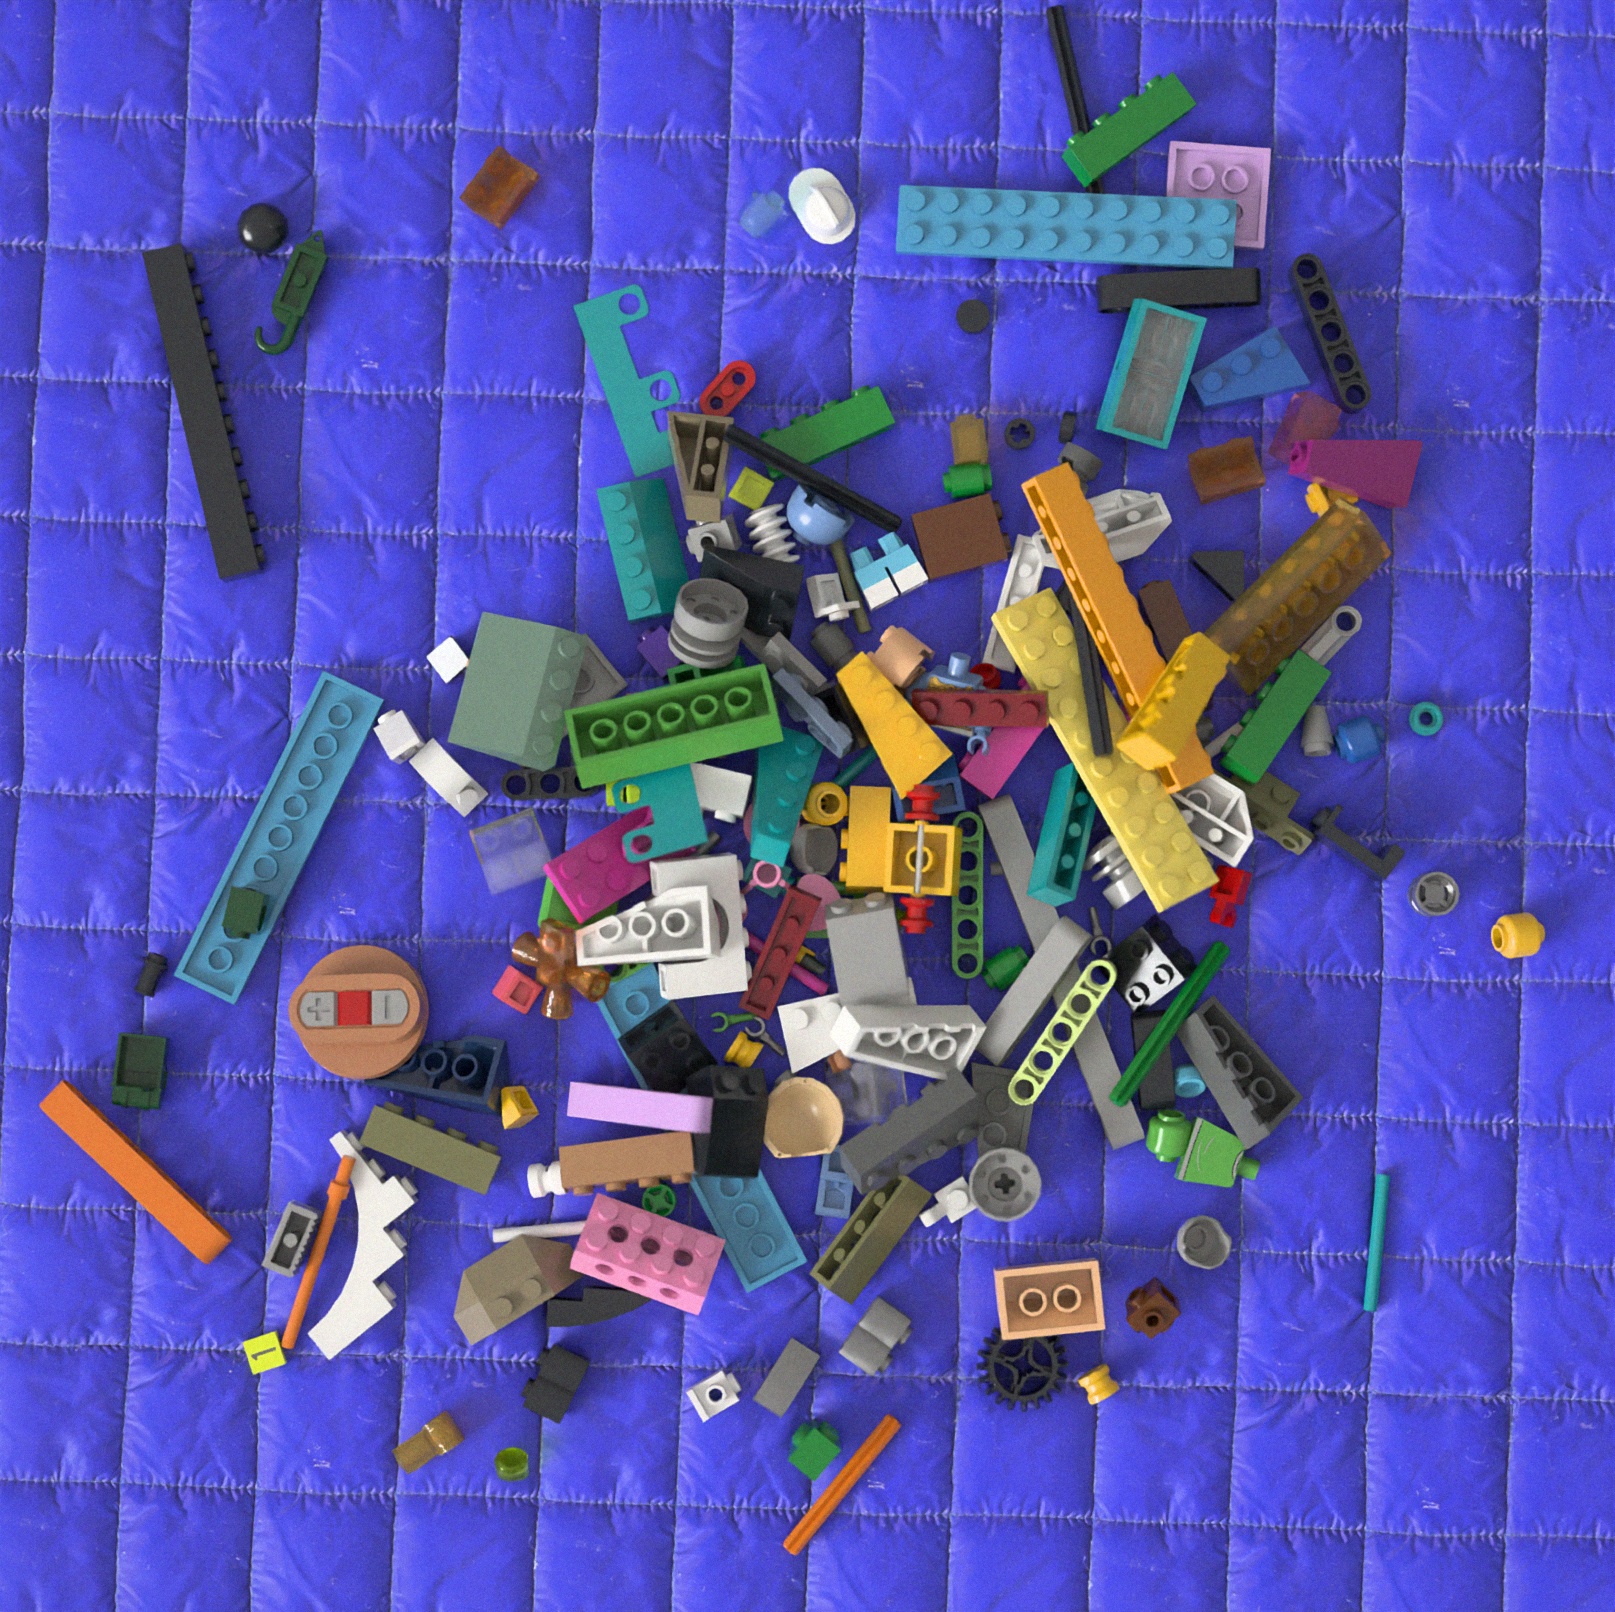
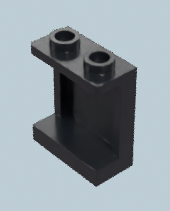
M1340 804L1329 807L1325 806L1324 809L1321 807L1310 822V825L1314 827L1311 830V833L1315 836L1314 838L1373 881L1386 880L1406 851L1396 844L1383 846L1376 856L1334 825L1335 819L1344 807Z

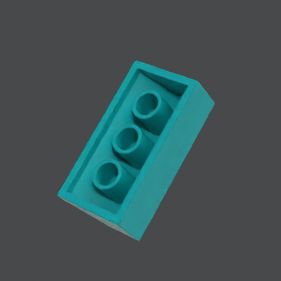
M664 479L628 481L596 489L629 623L632 625L674 614L678 593L681 587L689 582Z

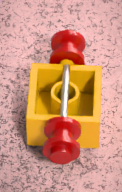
M914 785L913 791H906V797L913 800L912 811L905 813V819L919 821H915V824L887 823L883 892L911 894V897L914 898H900V903L906 906L907 909L906 917L899 920V925L906 926L905 933L926 934V927H933V922L927 919V908L933 906L935 900L921 899V897L925 898V895L959 896L962 828L929 825L927 821H939V815L933 812V801L940 799L941 793L934 792V786Z

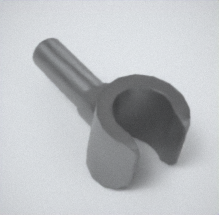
M1097 907L1088 908L1093 929V938L1089 943V947L1096 955L1095 943L1099 940H1104L1106 942V950L1109 952L1111 950V943L1103 935Z
M753 1017L754 1022L761 1026V1030L758 1033H752L745 1026L747 1037L752 1040L760 1039L778 1056L782 1057L786 1051L765 1031L764 1021L759 1017Z

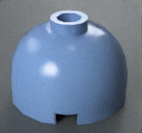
M801 483L793 491L788 501L786 513L790 526L795 530L793 536L807 546L811 542L821 546L831 545L841 540L854 524L855 518L848 509L842 513L836 506L837 503L805 487Z

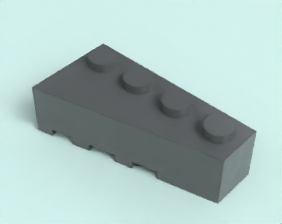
M1214 995L1193 1009L1176 1032L1177 1037L1246 1150L1271 1134L1304 1098Z
M957 1067L948 1071L946 1075L949 1079L936 1088L931 1083L920 1092L923 1097L910 1106L906 1107L902 1103L893 1109L884 1124L881 1125L876 1121L839 1147L841 1167L861 1195L871 1190L882 1188L894 1178L911 1173L919 1165L931 1159H938L946 1151L960 1144H967L975 1136L979 1135L978 1095Z

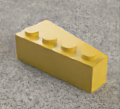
M1200 631L1184 638L1118 740L1116 746L1146 770L1160 765L1165 766L1168 762L1177 759L1205 705L1209 701L1216 684L1225 676L1227 672L1225 667L1231 656Z

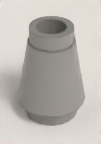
M1323 705L1309 706L1304 716L1300 747L1304 748L1305 756L1320 757L1330 755L1332 753L1331 747L1335 744L1326 707Z

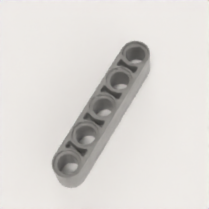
M1064 915L1052 928L985 1023L987 1027L975 1050L994 1065L1000 1067L1013 1052L1087 948L1093 936Z

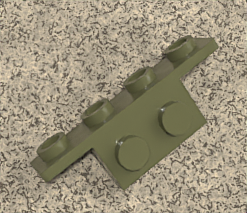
M1212 768L1214 774L1245 792L1251 825L1255 829L1265 833L1279 842L1285 849L1297 855H1301L1313 841L1314 834L1287 817L1300 796L1299 792L1267 771L1251 787L1233 773L1230 778H1227Z

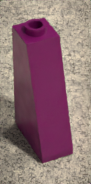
M1418 440L1296 441L1289 457L1290 467L1288 474L1386 508H1406L1423 442Z

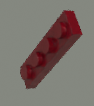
M914 688L911 692L912 708L927 725L1048 727L1050 724L1048 690Z
M792 884L790 885L752 972V978L749 979L747 984L748 991H744L738 1007L769 1021L820 905L821 897Z

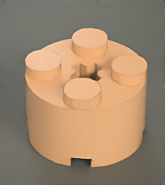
M891 625L880 638L882 645L875 653L870 651L866 656L903 697L908 687L926 671L921 666L924 660L927 658L932 661L935 652L903 627L897 629Z

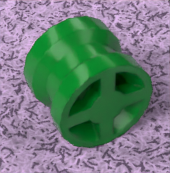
M661 1182L659 1183L660 1186L647 1188L642 1197V1206L648 1212L666 1217L674 1210L677 1197L671 1186Z

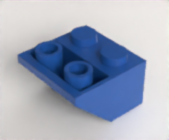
M952 745L946 747L953 754L919 784L934 786V792L941 793V798L933 801V812L939 816L964 812L966 810ZM889 777L897 823L916 821L905 819V813L912 811L913 800L906 796L900 799Z

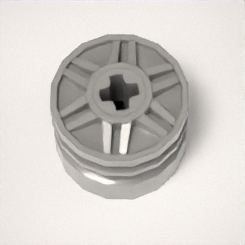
M700 578L684 584L677 596L674 609L675 615L668 635L669 648L674 655L685 663L699 668L715 669L724 667L734 661L742 636L741 631L745 625L749 609L746 597L736 587L717 579Z
M1113 833L1094 846L1084 860L1083 869L1085 871L1097 862L1102 867L1091 877L1093 882L1107 875L1112 880L1102 893L1115 910L1145 890Z
M999 1147L987 1151L977 1160L970 1173L969 1192L972 1201L982 1214L993 1220L1009 1222L1022 1218L1034 1208L1040 1196L1041 1177L1037 1165L1027 1154L1016 1148ZM1001 1174H1008L1009 1179L1015 1180V1185L1010 1186L1007 1193L1003 1192L1002 1187H996L995 1181L1001 1179Z

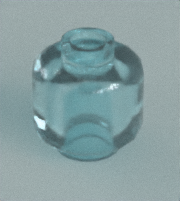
M756 189L738 209V214L741 218L738 223L755 239L758 240L760 237L769 239L788 218L787 211L783 208L787 202L773 189L768 193L762 189Z

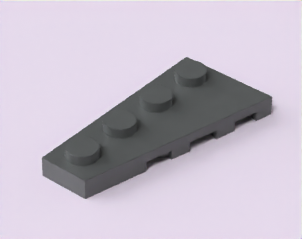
M971 1062L972 1085L978 1095V1159L987 1151L999 1147L1016 1148L1024 1153L1026 1152L1034 1102L1028 1105H1020L1011 1099L1009 1085L1018 1070ZM1022 1079L1017 1082L1016 1090L1020 1096L1030 1097L1034 1093V1086L1029 1080ZM1001 1174V1179L995 1181L996 1187H1002L1003 1192L1007 1193L1010 1186L1015 1185V1180L1009 1179L1008 1174Z

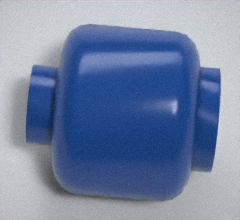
M1366 715L1338 724L1336 734L1332 735L1334 747L1341 760L1346 759L1351 764L1378 756L1381 752V742L1385 741V734L1379 722L1373 723Z

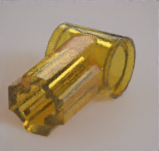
M447 1410L423 1425L421 1431L392 1450L397 1462L408 1475L428 1463L429 1460L438 1454L442 1456L466 1439Z

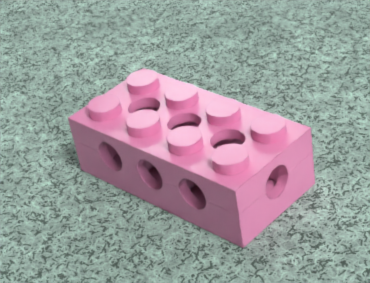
M597 1193L575 1248L570 1269L699 1315L726 1240Z

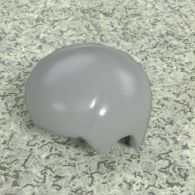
M813 823L802 825L795 831L790 846L791 861L802 873L810 875L828 874L834 867L838 856V841L834 830L830 827Z
M1197 1215L1189 1218L1177 1232V1249L1182 1258L1192 1266L1210 1270L1221 1266L1230 1256L1231 1236L1224 1231L1221 1222L1212 1217Z

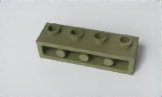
M385 1101L384 1106L380 1104L374 1105L359 1144L480 1194L487 1195L504 1157V1155L497 1153L498 1146L484 1140H480L477 1145L465 1140L467 1137L466 1133L452 1127H448L447 1131H443L434 1127L435 1120L421 1114H417L414 1119L402 1114L404 1111L403 1107L389 1101Z
M900 1175L887 1182L882 1188L869 1191L809 1274L830 1292L852 1305L933 1194L908 1175Z

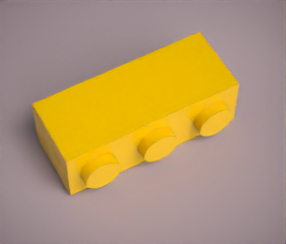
M850 786V796H847V812L844 815L849 816L848 829H841V849H847V862H840L839 882H846V893L871 894L881 892L886 894V892H883L887 823H890L891 787Z

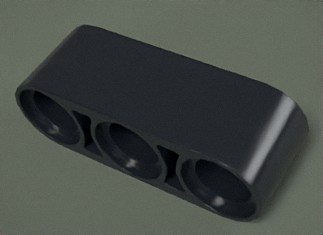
M576 767L550 768L544 772L537 769L511 770L501 780V789L504 795L516 802L588 799L598 794L601 785L593 786L587 792L579 791L576 787V780L579 777ZM555 775L560 780V787L555 793H546L542 787L543 780L547 776ZM515 777H523L526 781V789L519 795H512L509 791V783Z
M1165 1009L1133 1012L1130 1014L1134 1058L1166 1013ZM1170 1042L1137 1089L1141 1111L1175 1108Z

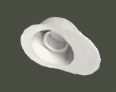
M810 168L801 171L794 177L789 187V200L806 232L814 240L822 244H835L849 236L855 225L856 214L850 199L833 174L824 169Z

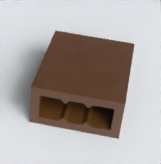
M990 493L911 515V522L928 577V583L1007 562V553L1012 552V547L1007 532L1001 534L998 521L1003 520L999 501H992Z

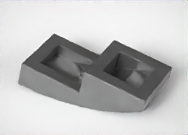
M791 1338L752 1400L782 1418L814 1368L820 1355Z

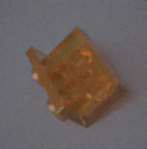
M498 145L493 153L487 157L484 165L473 180L467 184L460 196V200L475 215L502 230L540 179V175L532 168L512 157L505 148Z
M1252 436L1234 438L1227 443L1211 448H1201L1188 455V473L1201 505L1266 486V478L1255 454Z

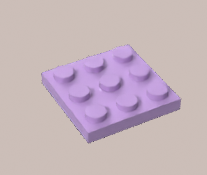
M1170 141L1165 197L1237 200L1234 249L1263 251L1271 148Z

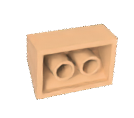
M1095 1257L993 1268L1002 1340L1105 1330L1099 1265Z

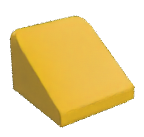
M524 1086L504 1087L501 1090L504 1129L521 1128L539 1115V1111Z

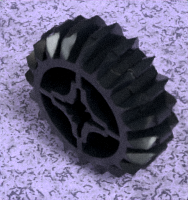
M992 1328L997 1339L993 1341L985 1336L983 1342L990 1349L989 1351L978 1349L977 1352L980 1357L987 1358L986 1362L976 1363L977 1370H987V1373L978 1377L979 1382L987 1383L991 1381V1384L985 1389V1393L991 1395L998 1391L999 1393L995 1397V1403L998 1405L1004 1401L1005 1397L1009 1398L1007 1402L1009 1410H1013L1016 1401H1020L1022 1412L1027 1411V1401L1032 1400L1035 1409H1040L1041 1405L1037 1398L1042 1395L1048 1403L1052 1402L1053 1399L1047 1391L1051 1388L1057 1393L1061 1392L1062 1388L1054 1381L1055 1379L1067 1380V1375L1058 1371V1368L1069 1366L1068 1360L1057 1358V1356L1066 1353V1348L1064 1346L1053 1347L1058 1343L1060 1337L1052 1335L1048 1339L1046 1336L1024 1338L1017 1352L1012 1354L999 1353L1000 1348L1012 1339L1002 1340L999 1328ZM1035 1340L1047 1349L1050 1357V1367L1044 1366L1033 1359V1344ZM1026 1352V1360L1033 1368L1030 1367L1028 1371L1024 1368L1025 1372L1018 1375V1369L1012 1362H1015L1017 1358L1020 1360V1357L1025 1356ZM994 1362L1002 1364V1366L1012 1371L1010 1389L1003 1386L996 1378ZM1031 1376L1046 1377L1042 1384L1035 1389L1020 1392L1027 1378Z

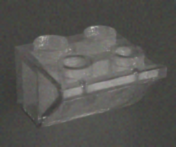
M533 808L468 831L493 896L547 877L542 867L554 858Z
M849 1057L852 1066L844 1071L833 1073L828 1059H825L828 1087H830L841 1102L845 1115L844 1126L873 1124L876 1121L884 1123L893 1109L902 1103L908 1107L903 1070Z

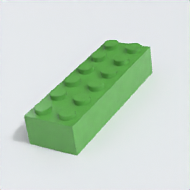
M765 663L564 711L575 767L582 789L783 741Z

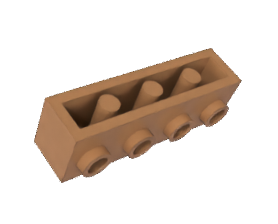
M688 1131L559 1147L562 1188L573 1192V1196L594 1194V1189L605 1187L606 1192L627 1190L626 1185L639 1183L640 1188L660 1186V1180L672 1179L673 1184L689 1183L693 1181L692 1176L700 1175L694 1133Z

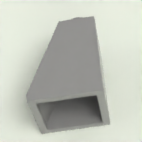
M874 892L864 898L853 900L841 898L833 901L831 904H825V920L841 1007L843 1008L844 1005H862L910 996L907 960L893 893Z

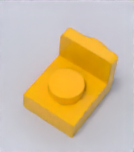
M1312 483L1306 488L1308 494L1305 495L1308 507L1312 513L1317 512L1320 519L1359 501L1357 497L1316 483Z

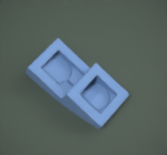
M838 1145L835 1151L823 1155L815 1215L849 1219L854 1183L841 1167L839 1149L841 1145Z

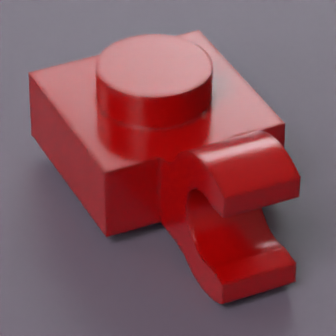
M1218 864L1216 876L1219 881L1211 887L1209 897L1216 899L1210 914V922L1233 928L1237 918L1235 904L1243 906L1252 873Z

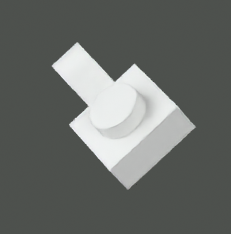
M963 1176L933 1193L938 1203L918 1216L924 1226L929 1227L945 1215L953 1223L977 1208L972 1201L969 1186Z

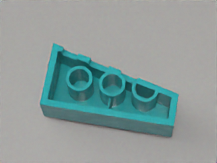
M780 726L783 741L754 748V790L752 794L753 817L751 822L750 857L783 867L824 745L813 736Z

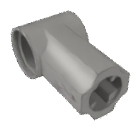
M1351 606L1338 608L1329 615L1328 619L1299 650L1324 667L1351 636L1358 632L1362 623L1361 614ZM1339 614H1346L1350 617L1352 621L1350 631H1342L1338 628L1336 619Z

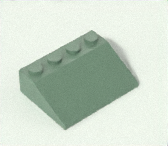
M482 612L447 742L543 772L554 767L566 724L564 711L570 709L588 637L556 626Z

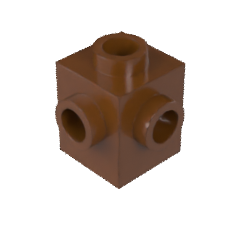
M1157 1277L1152 1278L1143 1287L1135 1288L1129 1294L1127 1301H1125L1128 1324L1137 1333L1142 1331L1150 1339H1153L1158 1333H1164L1169 1330L1174 1320L1181 1315L1178 1298Z

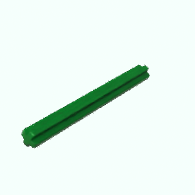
M1217 941L1211 945L1109 1094L1110 1101L1116 1106L1123 1107L1128 1104L1229 956L1230 948L1223 942Z

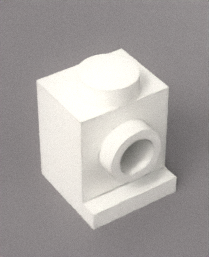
M721 1368L687 1388L686 1393L702 1421L705 1422L710 1417L738 1402L740 1399L738 1392L742 1388L732 1372L727 1375L724 1369ZM714 1388L720 1389L722 1398L713 1400L710 1398L709 1392Z

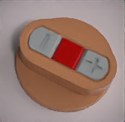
M354 945L328 954L313 966L303 982L294 990L289 1001L288 1013L290 1022L294 1030L299 1034L304 1048L316 1063L337 1076L364 1080L381 1077L396 1070L415 1053L427 1028L429 1002L421 977L414 967L402 956L380 946Z

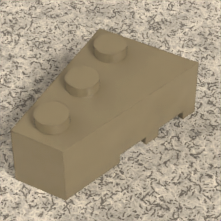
M667 411L668 438L686 519L720 523L734 446L725 442L722 437L726 428L730 424H734V418Z

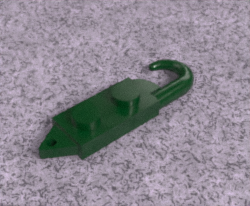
M318 230L303 243H296L271 304V311L274 317L286 326L280 341L276 344L266 343L262 337V327H256L254 334L255 343L265 354L279 355L289 350L294 343L303 319L306 317L330 258L325 251L322 230ZM320 237V241L316 242L315 239Z

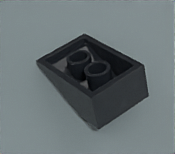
M705 544L700 578L717 579L731 584L742 592L747 599L749 607L744 625L745 628L757 635L771 638L780 632L790 642L805 566Z
M709 1065L685 1077L688 1095L713 1098L710 1133L693 1132L700 1177L757 1178L769 1102L764 1069Z

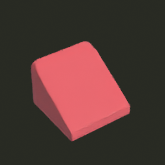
M509 965L494 987L492 994L526 1015L544 986Z

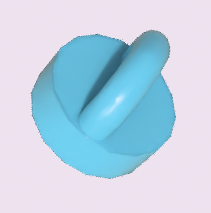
M1185 1063L1173 1070L1176 1095L1190 1098L1200 1095L1206 1089L1207 1085L1194 1063Z

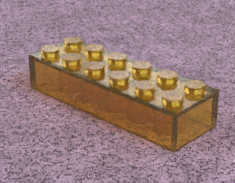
M1340 497L1203 633V635L1231 656L1225 667L1227 672L1224 677L1248 696L1278 668L1281 661L1287 659L1392 554L1364 511Z

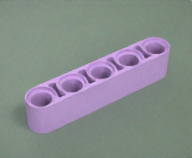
M570 1082L567 1116L688 1132L710 1133L713 1098L594 1083Z

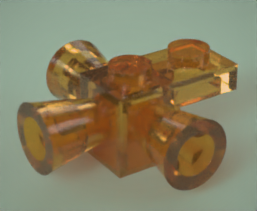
M549 917L541 921L539 938L531 931H527L519 936L513 946L512 958L517 963L537 967L536 981L547 986L540 1012L548 1018L562 1020L574 1014L572 988H575L589 1002L596 1003L607 993L610 986V975L606 971L590 968V966H578L577 946L574 942L575 930Z

